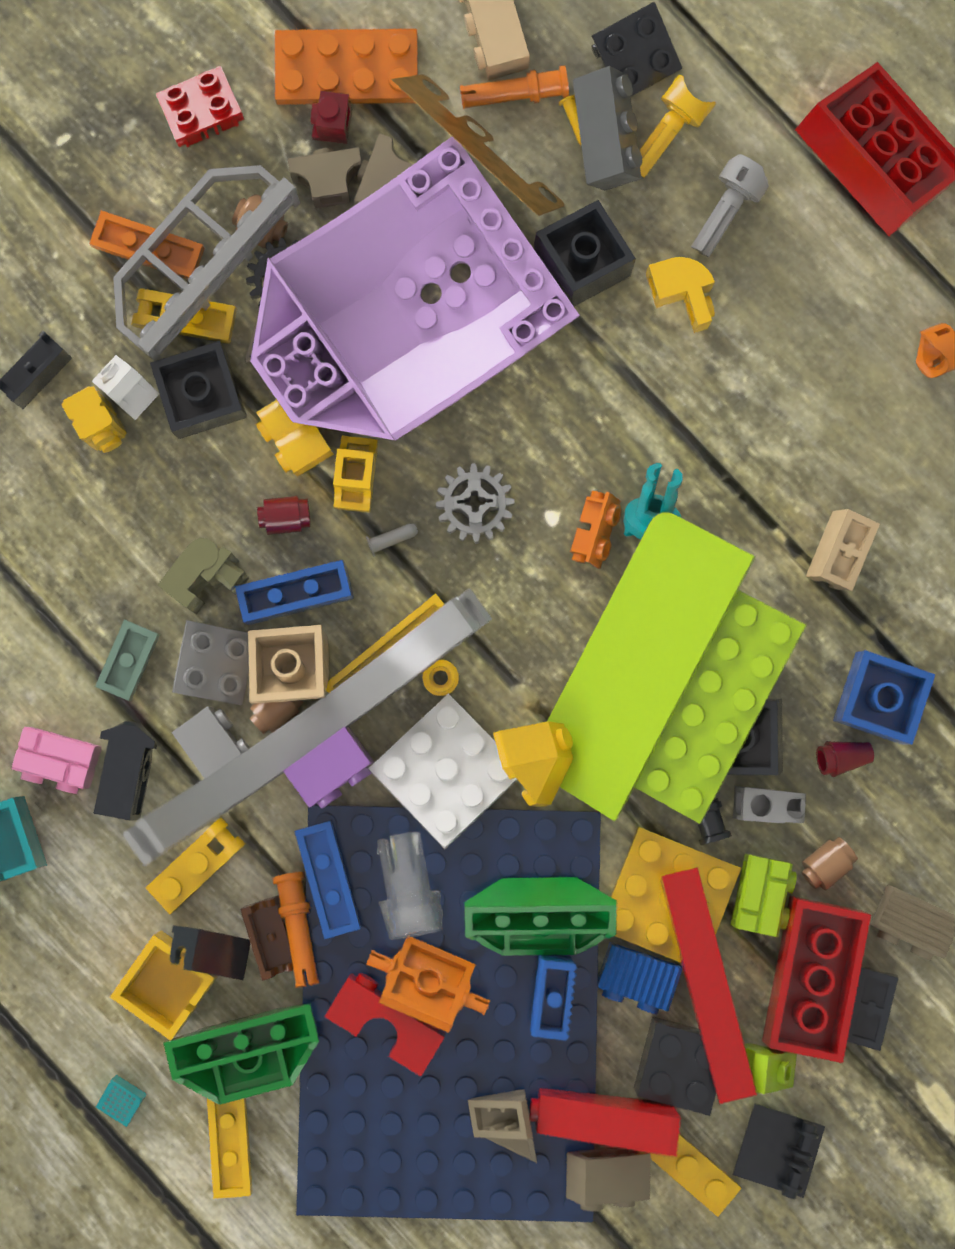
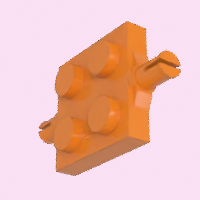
M408 935L402 949L393 959L372 950L366 964L387 973L386 986L379 1003L446 1032L450 1031L456 1014L462 1010L463 1006L485 1015L490 1003L489 999L469 992L471 989L470 978L476 964Z

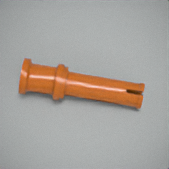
M560 66L559 70L537 73L536 70H530V72L526 73V77L467 86L460 85L463 109L530 99V102L539 103L542 98L556 96L566 98L569 96L566 66Z
M305 872L287 873L272 878L273 884L277 885L281 907L277 909L278 915H280L281 919H285L296 988L307 987L305 971L308 985L319 984L306 914L310 913L311 906L305 900L302 880L305 879Z

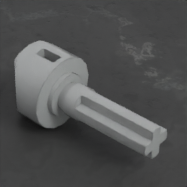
M742 154L730 159L719 175V179L728 190L721 197L691 246L698 253L708 258L742 206L744 199L759 203L769 187L763 167Z

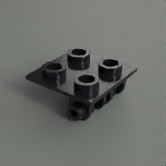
M655 2L591 35L595 43L591 45L597 59L601 57L605 67L611 66L628 74L633 88L631 97L683 69Z
M754 1103L733 1175L780 1190L782 1195L791 1199H796V1196L804 1198L825 1126Z

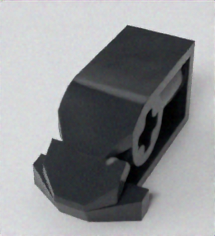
M125 721L100 733L99 739L108 740L93 814L132 821L140 820L152 763V749L157 748V741L142 724Z

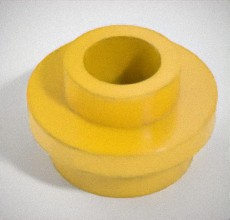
M438 660L423 672V684L430 693L437 696H445L453 692L457 687L459 674L451 662ZM438 671H444L448 675V680L443 685H438L434 682V675Z

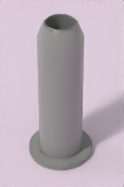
M409 523L371 539L366 536V540L373 557H375V552L415 537L418 534V529L414 523Z

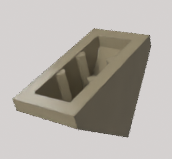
M525 1089L468 1100L474 1137L486 1138L537 1163Z

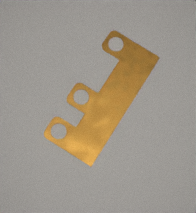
M422 74L391 79L537 216L565 206L564 202L542 182L537 181L527 184L484 143L493 141L494 138L475 119L468 115L455 117L439 101L449 100L450 97L428 76ZM423 80H426L432 83L434 86H436L441 92V95H437L430 91L423 84ZM467 121H471L479 126L486 136H481L474 132L468 126ZM539 187L549 191L556 198L557 203L551 202L539 191Z

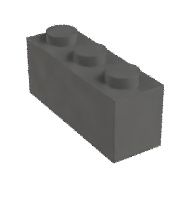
M608 66L573 79L587 185L606 191L642 179L640 170L642 155L637 147L635 133L637 130V119L632 111L631 95L633 88L628 74Z

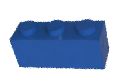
M343 560L235 586L242 619L248 625L354 599L347 567Z

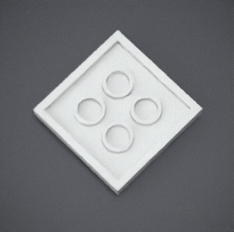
M449 693L369 767L372 774L444 849L453 843L517 781L516 778L510 780L503 770L495 740Z

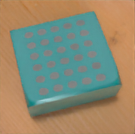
M115 1075L105 1089L96 1108L127 1127L147 1094L120 1076Z

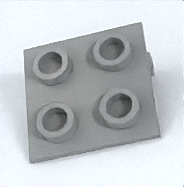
M186 620L172 693L242 705L249 673L248 633Z

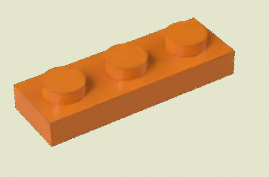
M101 210L89 244L92 248L129 260L156 228ZM169 233L153 251V254L179 277L188 280L193 271L199 267L205 247L203 244ZM145 260V262L142 264V265H145V266H148V267H151V268L156 269V268H155L151 263H149L147 260Z

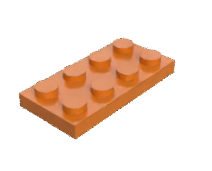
M417 28L275 30V101L277 105L318 103L320 91L349 94L351 104L416 103L391 79L418 75Z

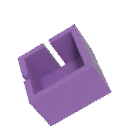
M343 727L283 770V772L309 808L318 804L322 809L342 795L339 788L345 783L349 782L351 786H355L369 776L372 772L368 767L375 762L351 728Z

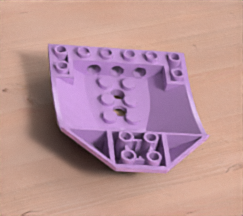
M450 137L396 178L334 220L275 256L268 258L250 362L292 422L397 440L493 378L580 315L463 146L453 137ZM460 263L467 264L471 269L469 279L463 283H457L451 277L453 267ZM430 283L437 284L442 292L440 300L434 304L425 303L421 297L422 289Z

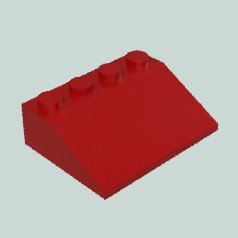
M878 62L818 102L795 128V131L816 153L888 236H891L955 182V148Z

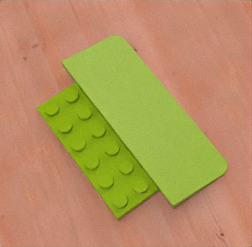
M664 512L656 515L651 520L547 720L564 723L573 741L571 748L573 760L560 788L613 821L618 819L635 787L697 823H702L807 626L739 590L756 556L675 514Z

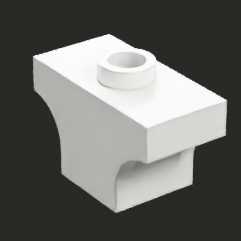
M117 355L92 380L98 388L134 420L159 395V392L133 367Z

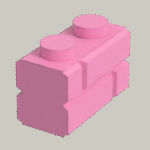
M24 727L12 769L22 772L21 779L42 784L45 778L57 782L56 789L77 794L79 788L88 789L91 786L101 746L34 727Z

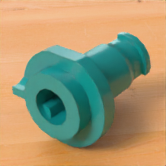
M655 463L649 466L646 472L647 481L642 487L640 498L632 500L625 508L623 522L625 525L624 535L626 537L634 535L641 540L651 520L660 513L668 512L681 517L680 512L675 507L678 498V488L683 481V475L679 469L674 470L671 482L667 485L665 496L654 494L662 464Z

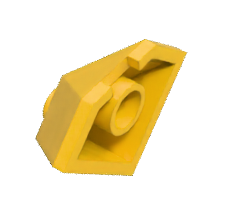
M547 721L493 733L502 768L510 780L516 778L523 785L525 790L522 791V797L529 806L541 807L551 805L573 760L571 751L573 741L564 723Z

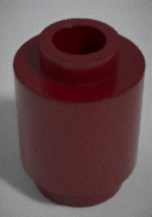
M299 496L269 498L263 500L264 506L257 507L259 529L266 528L267 535L302 532V528L311 527L308 498L299 499Z

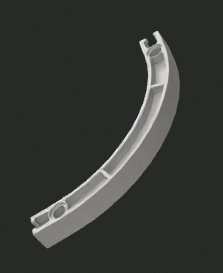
M471 589L466 590L458 598L451 599L384 653L328 693L325 698L318 700L275 732L205 779L142 817L135 826L126 830L122 835L143 865H148L283 774V770L343 727H349L487 624L492 620L491 616Z

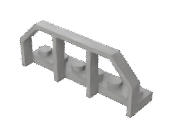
M261 165L209 169L113 277L116 328L153 361L162 359L160 354L201 308L204 310L208 309L210 306L208 300L245 259L249 262L253 258L251 251L291 206L294 208L298 207L300 200L295 186L284 177L281 181H278ZM262 179L269 185L261 197L262 202L253 212L249 210L241 217L237 224L238 229L233 235L229 234L195 205L215 182ZM188 212L193 214L222 239L213 250L212 254L214 257L205 267L200 265L190 275L188 279L190 284L186 283L153 254V251ZM147 260L183 292L181 294L175 293L170 297L164 306L165 312L157 321H150L142 329L139 338L127 328L125 283Z

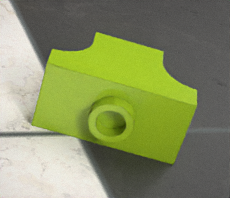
M752 1043L744 1044L757 1093L765 1095L793 1087L797 1054L771 1049L768 1046Z

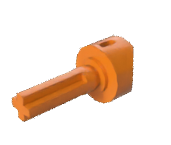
M940 323L920 331L921 339L916 365L922 374L928 378H935L955 370V331L946 323Z

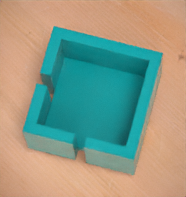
M25 796L13 797L0 802L1 882L47 866Z

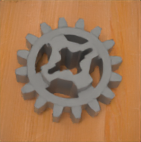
M472 463L468 473H465L461 467H457L458 477L454 479L452 476L447 475L445 480L449 487H439L437 490L438 494L444 497V500L437 501L436 508L445 510V513L438 517L440 523L447 521L451 523L447 529L449 534L459 530L460 541L462 542L466 539L467 535H473L474 543L478 544L482 534H485L489 541L493 540L492 530L494 528L500 532L505 530L501 520L512 519L513 514L505 510L506 507L514 505V499L505 497L511 491V486L500 485L503 478L501 473L491 477L490 466L488 465L484 468L483 472H477L476 464ZM481 481L489 484L496 491L497 495L488 494L481 487ZM468 482V488L461 495L452 497L454 491L461 484ZM471 496H478L480 502H485L484 505L479 506L478 512H472L471 506L465 505V503L471 501ZM498 510L495 518L482 526V519L489 512H496ZM452 512L462 513L469 519V526L460 523Z

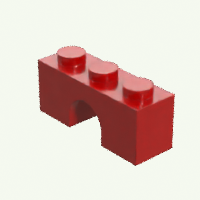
M361 972L358 976L350 973L324 1017L356 1037L367 1021L373 1018L387 1019L394 1025L397 1031V1040L390 1050L389 1057L417 1075L422 1076L445 1038V1031L379 1003L383 992L376 989L379 985L378 982Z

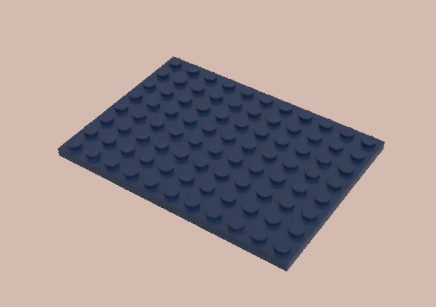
M319 805L308 807V827L332 821L362 928L324 939L306 875L305 900L311 906L310 913L306 914L319 984L308 985L306 971L304 972L307 987H303L302 1005L311 1004L319 1042L300 1072L296 1215L593 1222V1211L582 1210L580 1204L566 1198L567 1152L594 1150L595 1143L537 1134L535 1122L530 1121L537 1163L486 1138L474 1137L468 1100L525 1089L528 1112H530L531 1098L538 1099L539 1088L596 1094L598 944L577 955H547L572 958L577 966L575 970L577 976L574 978L576 984L573 985L575 992L572 993L574 999L571 1001L573 1007L571 1008V1023H569V1038L567 1040L534 1037L531 1036L530 1026L539 955L502 956L484 947L478 941H472L465 937V902L501 878L577 877L599 890L601 813L598 811L487 809L453 843L444 849L405 807L327 805L322 809ZM407 935L476 964L470 978L471 989L469 992L490 1000L485 1015L463 1006L462 1010L456 1014L450 1031H445V1038L422 1076L417 1075L389 1057L390 1050L397 1040V1031L394 1025L387 1019L373 1018L367 1021L356 1037L324 1017L350 973L358 976L360 972L366 974L378 982L379 985L376 989L383 992L386 986L387 973L366 965L372 950L393 959L402 949Z

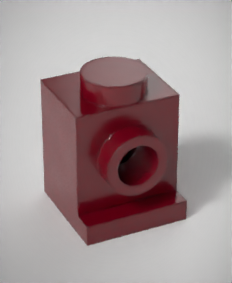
M320 91L319 102L313 103L311 109L312 140L348 143L352 114L349 94Z

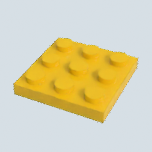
M637 827L610 896L617 900L615 937L681 963L680 952L660 882L661 876L698 867L716 935L741 868Z

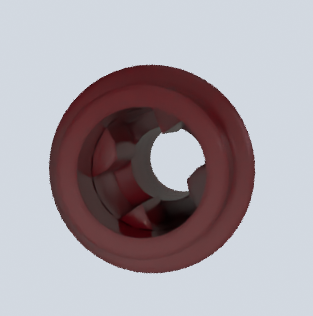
M826 741L823 746L817 747V765L823 775L830 774V776L836 777L866 764L873 763L874 750L870 742Z

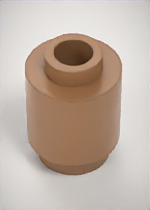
M302 700L256 703L250 707L254 714L249 719L263 734L268 730L273 733L300 712L298 708L304 702Z
M838 837L834 841L828 840L802 861L805 869L801 873L814 889L820 886L823 890H828L853 869L852 864L858 858L852 848L842 838Z

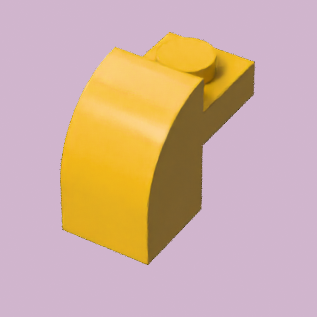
M674 257L650 264L645 275L656 308L684 300L693 332L696 333L708 329L712 322L711 317L715 316L710 296L704 297V293L710 292L715 284L709 270L698 261L686 257Z

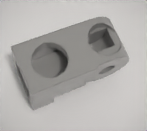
M735 786L733 819L770 823H804L806 794Z

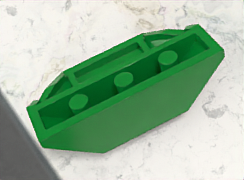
M577 877L501 878L465 902V937L472 941H478L484 947L502 956L577 955L597 945L603 939H609L616 935L617 900Z
M311 1004L276 1008L211 1025L173 1038L171 1041H165L163 1044L172 1080L221 1105L293 1086L317 1046L319 1037Z

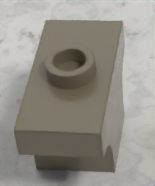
M379 133L369 161L363 160L357 178L361 183L354 199L355 205L413 165L399 159L394 154L393 138Z
M359 147L334 151L332 148H321L315 150L313 155L288 158L289 172L293 184L304 185L311 191L315 209L350 203L349 184L358 175L362 164Z

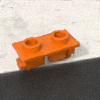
M592 491L591 496L586 497L580 522L590 524L591 528L590 531L577 528L570 552L573 553L571 560L582 564L588 562L595 568L601 569L602 562L608 558L611 549L610 535L613 526L618 524L621 516V501L610 492L604 494Z

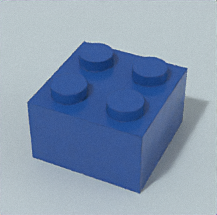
M866 650L856 652L833 721L901 745H912L936 674Z

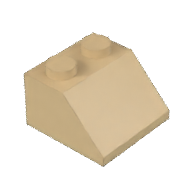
M322 625L248 631L251 704L325 698L329 678L328 637Z

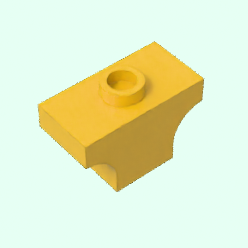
M341 436L340 448H337L333 481L334 509L370 513L378 439Z

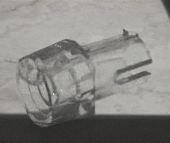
M418 832L390 836V841H387V839L378 840L377 855H380L387 900L379 902L389 939H405L443 930L441 892L431 891L421 834Z

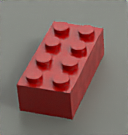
M790 896L788 903L790 910L789 920L782 934L762 1041L771 1049L843 1063L871 914L862 910Z

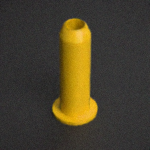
M574 94L562 99L558 104L559 106L563 105L576 139L581 145Z

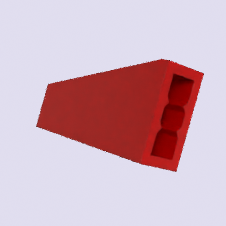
M539 1088L538 1099L531 1098L529 1118L530 1121L535 1122L537 1134L677 1157L681 1117L674 1106L647 1099Z

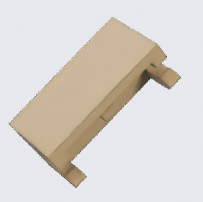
M849 509L832 511L806 577L814 581L829 583V587L833 589L853 591L880 524Z

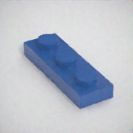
M332 821L294 831L324 939L361 929Z

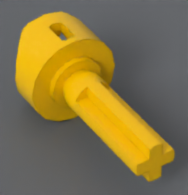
M677 75L671 86L661 97L669 112L665 114L639 149L642 155L640 170L643 178L647 176L682 129L684 123L699 128L716 106L715 101L704 102L695 98L687 89L684 76Z

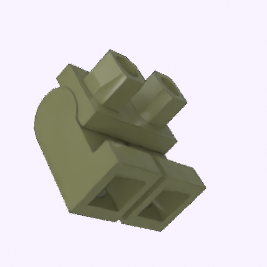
M198 538L187 546L157 586L197 615L205 604L198 596L208 583L216 589L222 584L236 594L235 586L245 584L249 577L236 566L239 560L232 552L224 546L219 549L213 541L207 538Z

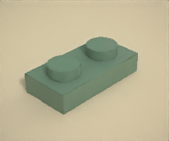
M124 619L95 687L125 700L132 701L160 634Z

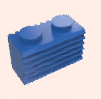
M609 942L599 972L597 987L603 989L602 996L623 1003L624 997L638 1001L637 1008L658 1015L659 1009L669 1012L682 968L677 964Z
M539 955L530 1026L531 1036L557 1040H567L569 1038V1023H571L570 1016L572 1015L571 1008L573 1007L571 1001L574 999L572 993L575 992L573 985L576 984L574 978L577 976L575 973L577 966L572 958Z

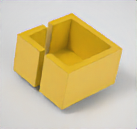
M161 930L152 936L110 998L171 1041L180 1032L196 1009L197 1004L204 998L218 976L183 970L185 948L181 952L179 965L171 964L170 951L173 938Z

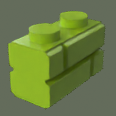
M745 853L731 926L745 931L778 937L780 929L785 930L788 925L790 910L784 906L787 893L792 894L796 885L797 873L792 871L793 864Z

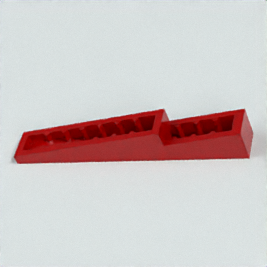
M698 867L663 875L660 882L719 1105L756 1096L757 1092Z

